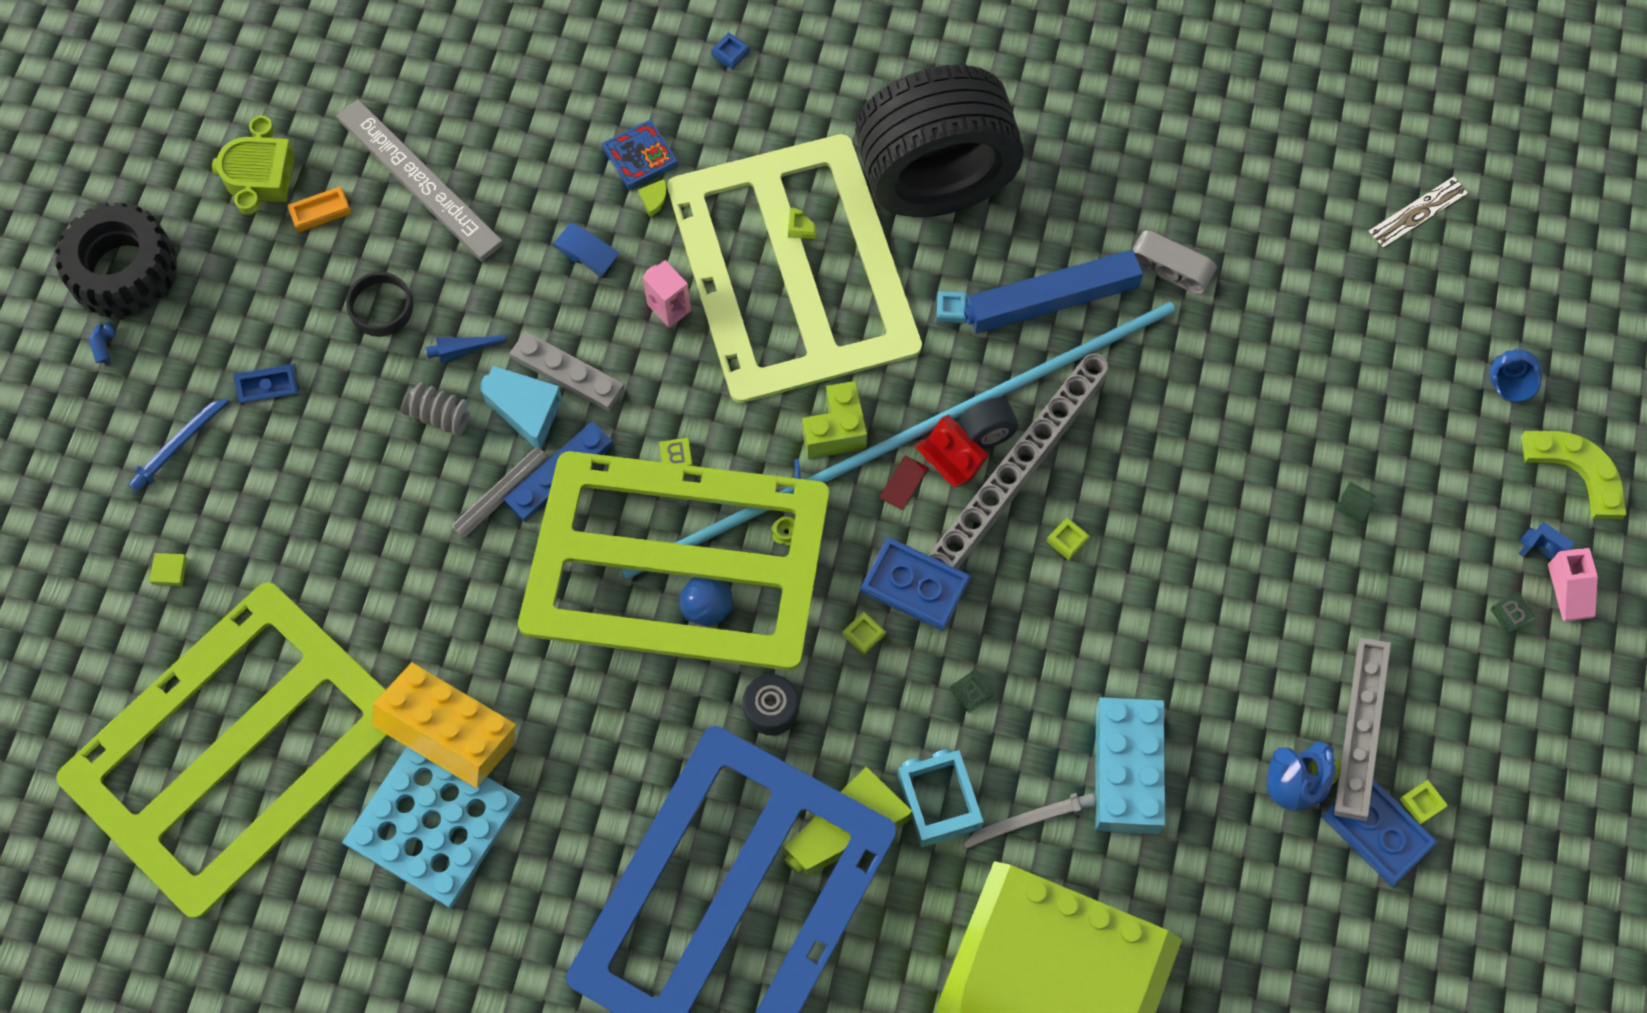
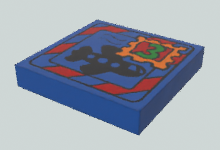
M651 119L601 143L602 149L628 190L678 166L677 159Z

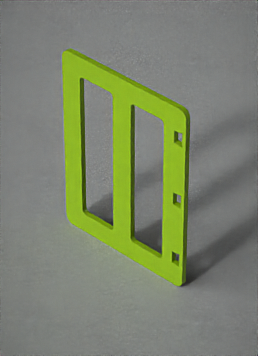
M564 452L558 457L519 615V630L524 636L531 638L781 670H794L802 661L829 500L828 486L823 482L581 452ZM592 463L609 465L608 472L592 470ZM684 474L702 476L701 482L684 481ZM776 485L794 487V493L776 492ZM584 488L792 512L796 515L790 551L785 557L579 532L573 530L581 491ZM567 562L782 589L777 625L773 635L557 609L554 606L563 567Z
M265 582L256 587L62 766L56 776L57 783L186 916L191 919H199L215 906L389 737V735L372 726L373 703L385 692V689L275 584ZM248 608L252 615L243 624L238 626L234 620ZM267 626H274L303 654V659L139 814H132L103 784L104 778ZM173 676H176L180 682L167 694L160 689ZM327 681L332 682L363 712L362 718L199 875L193 876L162 845V836L323 683ZM101 744L106 750L91 763L86 757Z

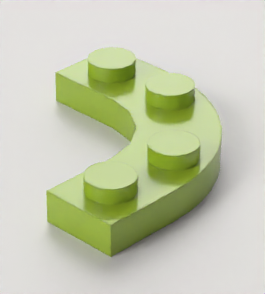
M1524 431L1521 436L1525 463H1556L1566 465L1577 471L1585 480L1588 489L1592 519H1623L1626 516L1620 475L1612 460L1602 449L1591 441L1572 433L1561 431Z

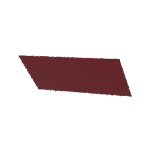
M905 455L879 498L903 510L928 467Z

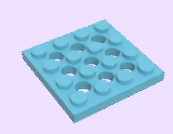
M406 747L342 843L452 909L522 799L488 777L476 789ZM422 771H430L433 774L432 781L425 786L417 785V775ZM447 787H457L459 795L455 800L447 802L442 799L443 791ZM407 797L413 798L415 801L413 809L407 813L399 812V802ZM475 802H482L486 806L485 812L479 817H471L469 815V807ZM429 814H440L441 822L436 828L428 829L425 827L424 821ZM389 824L395 825L397 829L395 836L390 840H382L380 838L381 829ZM457 829H465L468 832L466 841L459 845L453 844L451 842L452 833ZM414 840L421 841L423 843L421 853L416 856L407 855V845ZM440 856L448 857L450 864L445 871L436 872L433 870V862L436 858Z

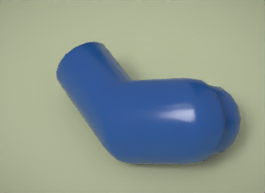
M112 323L96 325L89 337V343L97 364L110 360L106 342L108 338L116 336Z

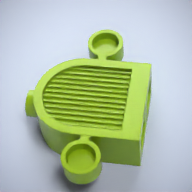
M256 116L250 121L249 129L253 137H241L230 141L221 149L217 158H214L212 162L213 174L221 177L228 192L235 197L234 202L238 210L247 215L253 214L259 209L260 201L286 203L295 152L289 139L271 138L274 134V127L271 120L266 116Z

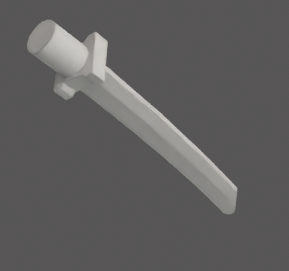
M1077 793L1070 794L1068 800L1044 806L979 829L965 842L964 848L969 849L1006 833L1071 812L1074 815H1078L1081 813V809L1096 806L1093 794L1077 797Z

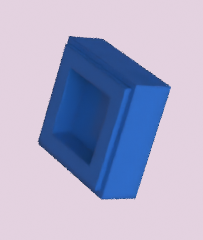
M729 32L711 50V56L731 70L750 53V47Z

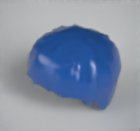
M1524 349L1508 350L1502 355L1497 356L1492 362L1489 379L1502 399L1510 402H1523L1533 398L1538 393L1541 387L1543 366L1538 357L1534 356L1530 351H1525Z
M694 577L685 585L679 595L681 614L687 621L699 625L715 626L724 621L733 609L732 592L725 581Z

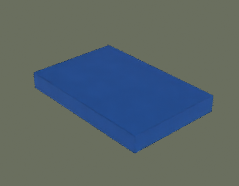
M887 537L860 587V592L944 632L971 580V575Z
M1374 779L1367 821L1335 816V803L1321 816L1391 887L1438 843Z

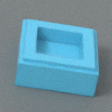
M938 291L936 322L965 323L966 315L963 309L966 308L967 293Z

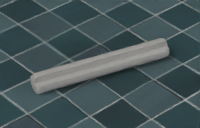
M539 447L534 448L452 525L454 531L462 538L473 531L504 502L503 499L548 460L545 452Z

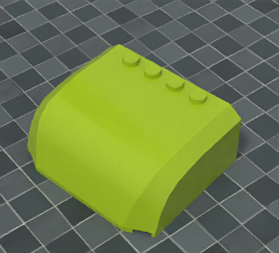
M994 861L945 983L936 1012L1156 1013L1182 939L1164 928L1020 868Z

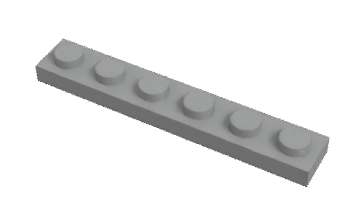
M1361 637L1358 640L1335 801V816L1367 821L1390 642Z

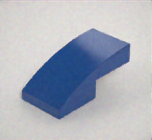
M573 223L568 224L553 244L555 248L576 263L579 260L599 277H602L619 254V252L604 241Z

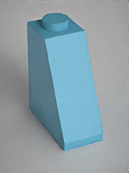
M492 366L489 375L483 377L480 387L486 404L532 446L542 449L563 399L559 386Z

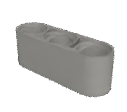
M1143 231L1133 247L1141 269L1195 294H1202L1217 270L1216 264L1208 257L1152 231Z

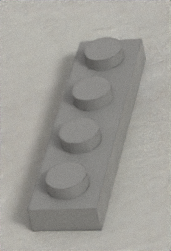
M527 331L523 333L509 353L510 358L608 412L625 389L624 384Z

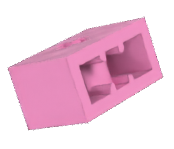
M666 260L659 265L650 267L642 277L647 305L670 328L691 312L688 284Z

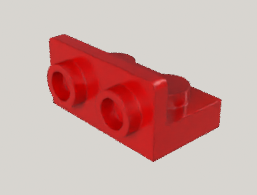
M949 414L942 417L930 436L920 441L916 446V449L954 488L973 480L989 457L975 441L969 439L967 433Z

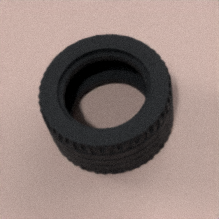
M944 65L908 74L877 92L864 105L856 121L855 135L873 197L884 209L900 216L934 217L945 215L987 200L1014 179L1021 168L1024 158L1023 144L1005 87L998 77L979 67Z

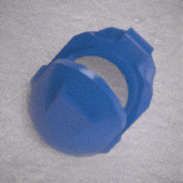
M1316 741L1314 745L1299 755L1293 749L1279 747L1274 751L1266 778L1267 792L1271 800L1281 808L1294 812L1324 801L1330 792L1336 774L1334 748L1321 741ZM1312 760H1315L1317 764V775L1306 771Z

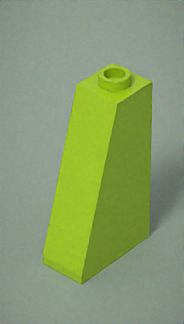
M867 767L840 792L890 819L895 824L896 829L911 819L912 810ZM816 815L784 846V853L787 856L784 861L794 872L798 874L802 871L808 877L839 860L851 836L848 832Z

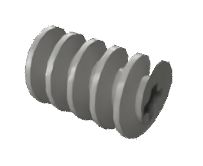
M419 382L407 394L402 406V414L410 415L412 419H420L425 424L431 423L435 428L441 427L444 432H452L454 436H460L465 431L470 417L467 409V400L462 399L456 405L457 397L456 395H451L445 401L446 391L441 390L435 396V387L430 386L425 392V383Z

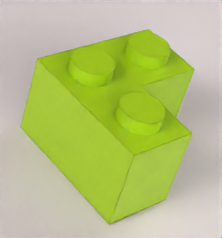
M852 381L826 386V403L829 413L802 418L803 437L808 459L867 448V432L856 382Z

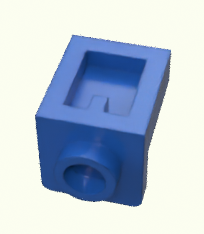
M1542 522L1536 530L1531 527L1520 540V543L1524 546L1518 554L1524 557L1534 545L1539 548V551L1544 556L1553 559L1559 551L1570 550L1575 542L1545 522Z

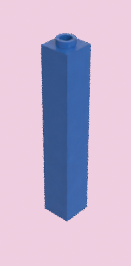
M1132 249L969 295L967 307L963 309L966 315V323L968 325L972 324L975 334L1133 290L1140 287L1143 272Z

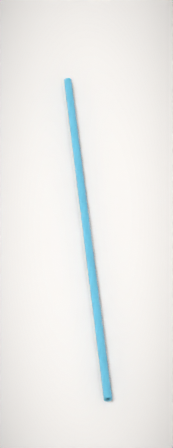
M1168 302L805 480L826 483L934 430L942 417L949 414L955 420L961 417L973 405L990 398L1002 397L1174 313L1175 307L1172 302ZM788 487L780 491V493L793 494L794 487ZM747 507L675 543L697 546L769 510ZM621 569L626 580L644 572L641 570Z

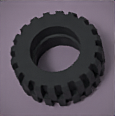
M116 202L114 206L106 203L98 205L99 208L95 210L89 208L83 211L84 215L78 218L76 216L70 222L71 227L69 229L65 228L60 236L62 242H58L55 252L58 256L55 258V265L61 280L79 304H82L86 310L92 313L97 312L100 316L111 317V313H113L116 318L126 317V313L132 312L135 315L142 312L141 309L146 306L152 307L157 303L155 300L159 296L163 297L167 293L168 289L166 286L173 283L175 278L173 271L177 269L174 246L161 224L150 212L143 211L141 207L136 205H130L128 208L126 203ZM125 245L139 247L135 260L124 270L110 275L94 273L100 258L111 249Z

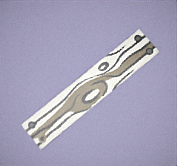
M1453 176L1378 224L1369 232L1382 247H1385L1468 192Z

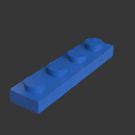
M592 421L503 499L505 504L526 523L547 504L556 463L562 453L572 451L603 455L613 446V441Z

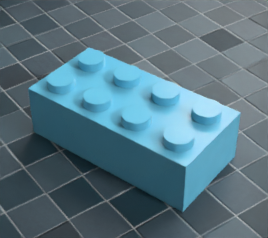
M1100 697L1096 707L1095 831L1159 835L1164 828L1163 700Z

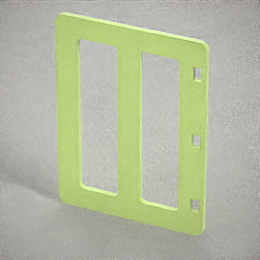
M844 134L834 135L678 175L668 181L667 189L728 390L735 402L745 403L916 357L921 352L922 342L853 143L848 136ZM822 166H829L831 168L887 332L883 336L842 347L835 344L801 238L788 237L790 205L781 181L783 176ZM744 186H752L754 188L807 352L804 357L763 368L758 367L705 202V198L709 195ZM690 206L693 217L684 219L680 207ZM713 280L716 292L707 295L703 282ZM737 357L740 369L731 372L727 358Z

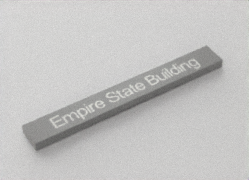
M356 100L336 115L338 121L481 262L503 246L502 240L359 100Z

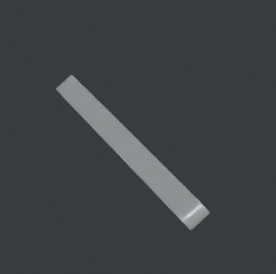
M1089 354L1083 358L928 556L956 569L961 567L1101 388L1108 370V363L1103 356ZM1094 369L1099 374L1092 375L1087 370ZM1070 391H1079L1082 395L1074 396ZM1061 412L1066 417L1058 418L1053 413ZM1043 433L1049 438L1041 440L1036 437V434ZM1021 455H1027L1032 460L1029 462L1021 461L1018 457ZM1010 477L1015 482L1006 484L1001 481V478ZM986 499H992L997 503V505L987 506L983 503V501ZM974 521L978 523L980 527L977 529H970L965 524L967 522ZM950 544H957L962 548V550L958 552H952L947 548V546Z

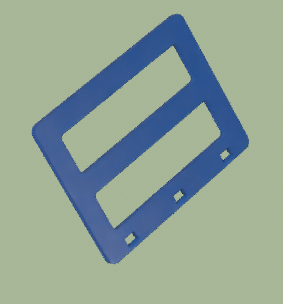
M712 726L703 733L571 964L566 975V981L572 989L613 1013H689L796 819L802 811L807 810L848 832L851 838L755 1012L800 1013L893 843L897 833L896 826L885 816L718 726ZM724 767H729L771 790L772 795L664 989L658 997L654 998L612 974L609 967L720 770ZM867 850L872 854H876L865 873L857 866ZM816 941H819L827 946L817 964H815V962L808 959V956Z

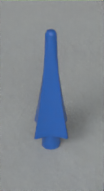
M506 335L468 338L436 337L437 345L426 347L428 359L440 357L442 364L472 351L505 342L507 337Z

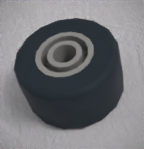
M1000 397L990 398L973 405L964 412L959 422L969 439L975 441L982 449H988L1005 442L1015 434L1019 426L1009 402L1005 398Z
M776 674L762 675L754 679L746 687L743 695V711L748 724L756 732L764 735H779L788 731L794 725L799 715V697L794 685L785 677Z

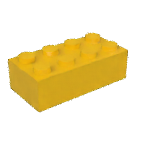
M412 662L373 703L372 726L476 789L514 745L515 723Z

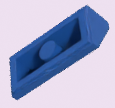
M295 363L233 374L239 403L299 393Z

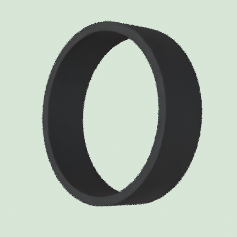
M374 272L359 278L351 286L346 297V308L353 324L358 330L370 336L382 337L396 333L408 323L413 312V300L407 285L398 276L387 272ZM378 283H390L400 287L406 293L407 301L403 312L394 321L385 325L371 326L360 322L353 316L354 302L357 296L367 287Z

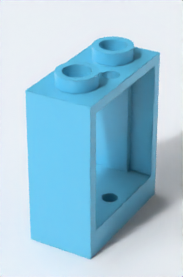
M950 749L940 750L932 755L933 758L923 761L920 758L910 759L902 763L903 767L898 768L900 786L906 804L912 810L911 819L921 848L982 829L984 821L960 750L953 752ZM953 765L969 813L926 826L910 777Z

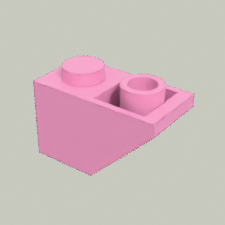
M1590 548L1559 551L1548 563V568L1563 622L1594 618L1596 614L1598 576Z

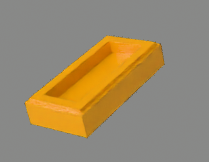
M342 186L287 205L298 233L352 214Z

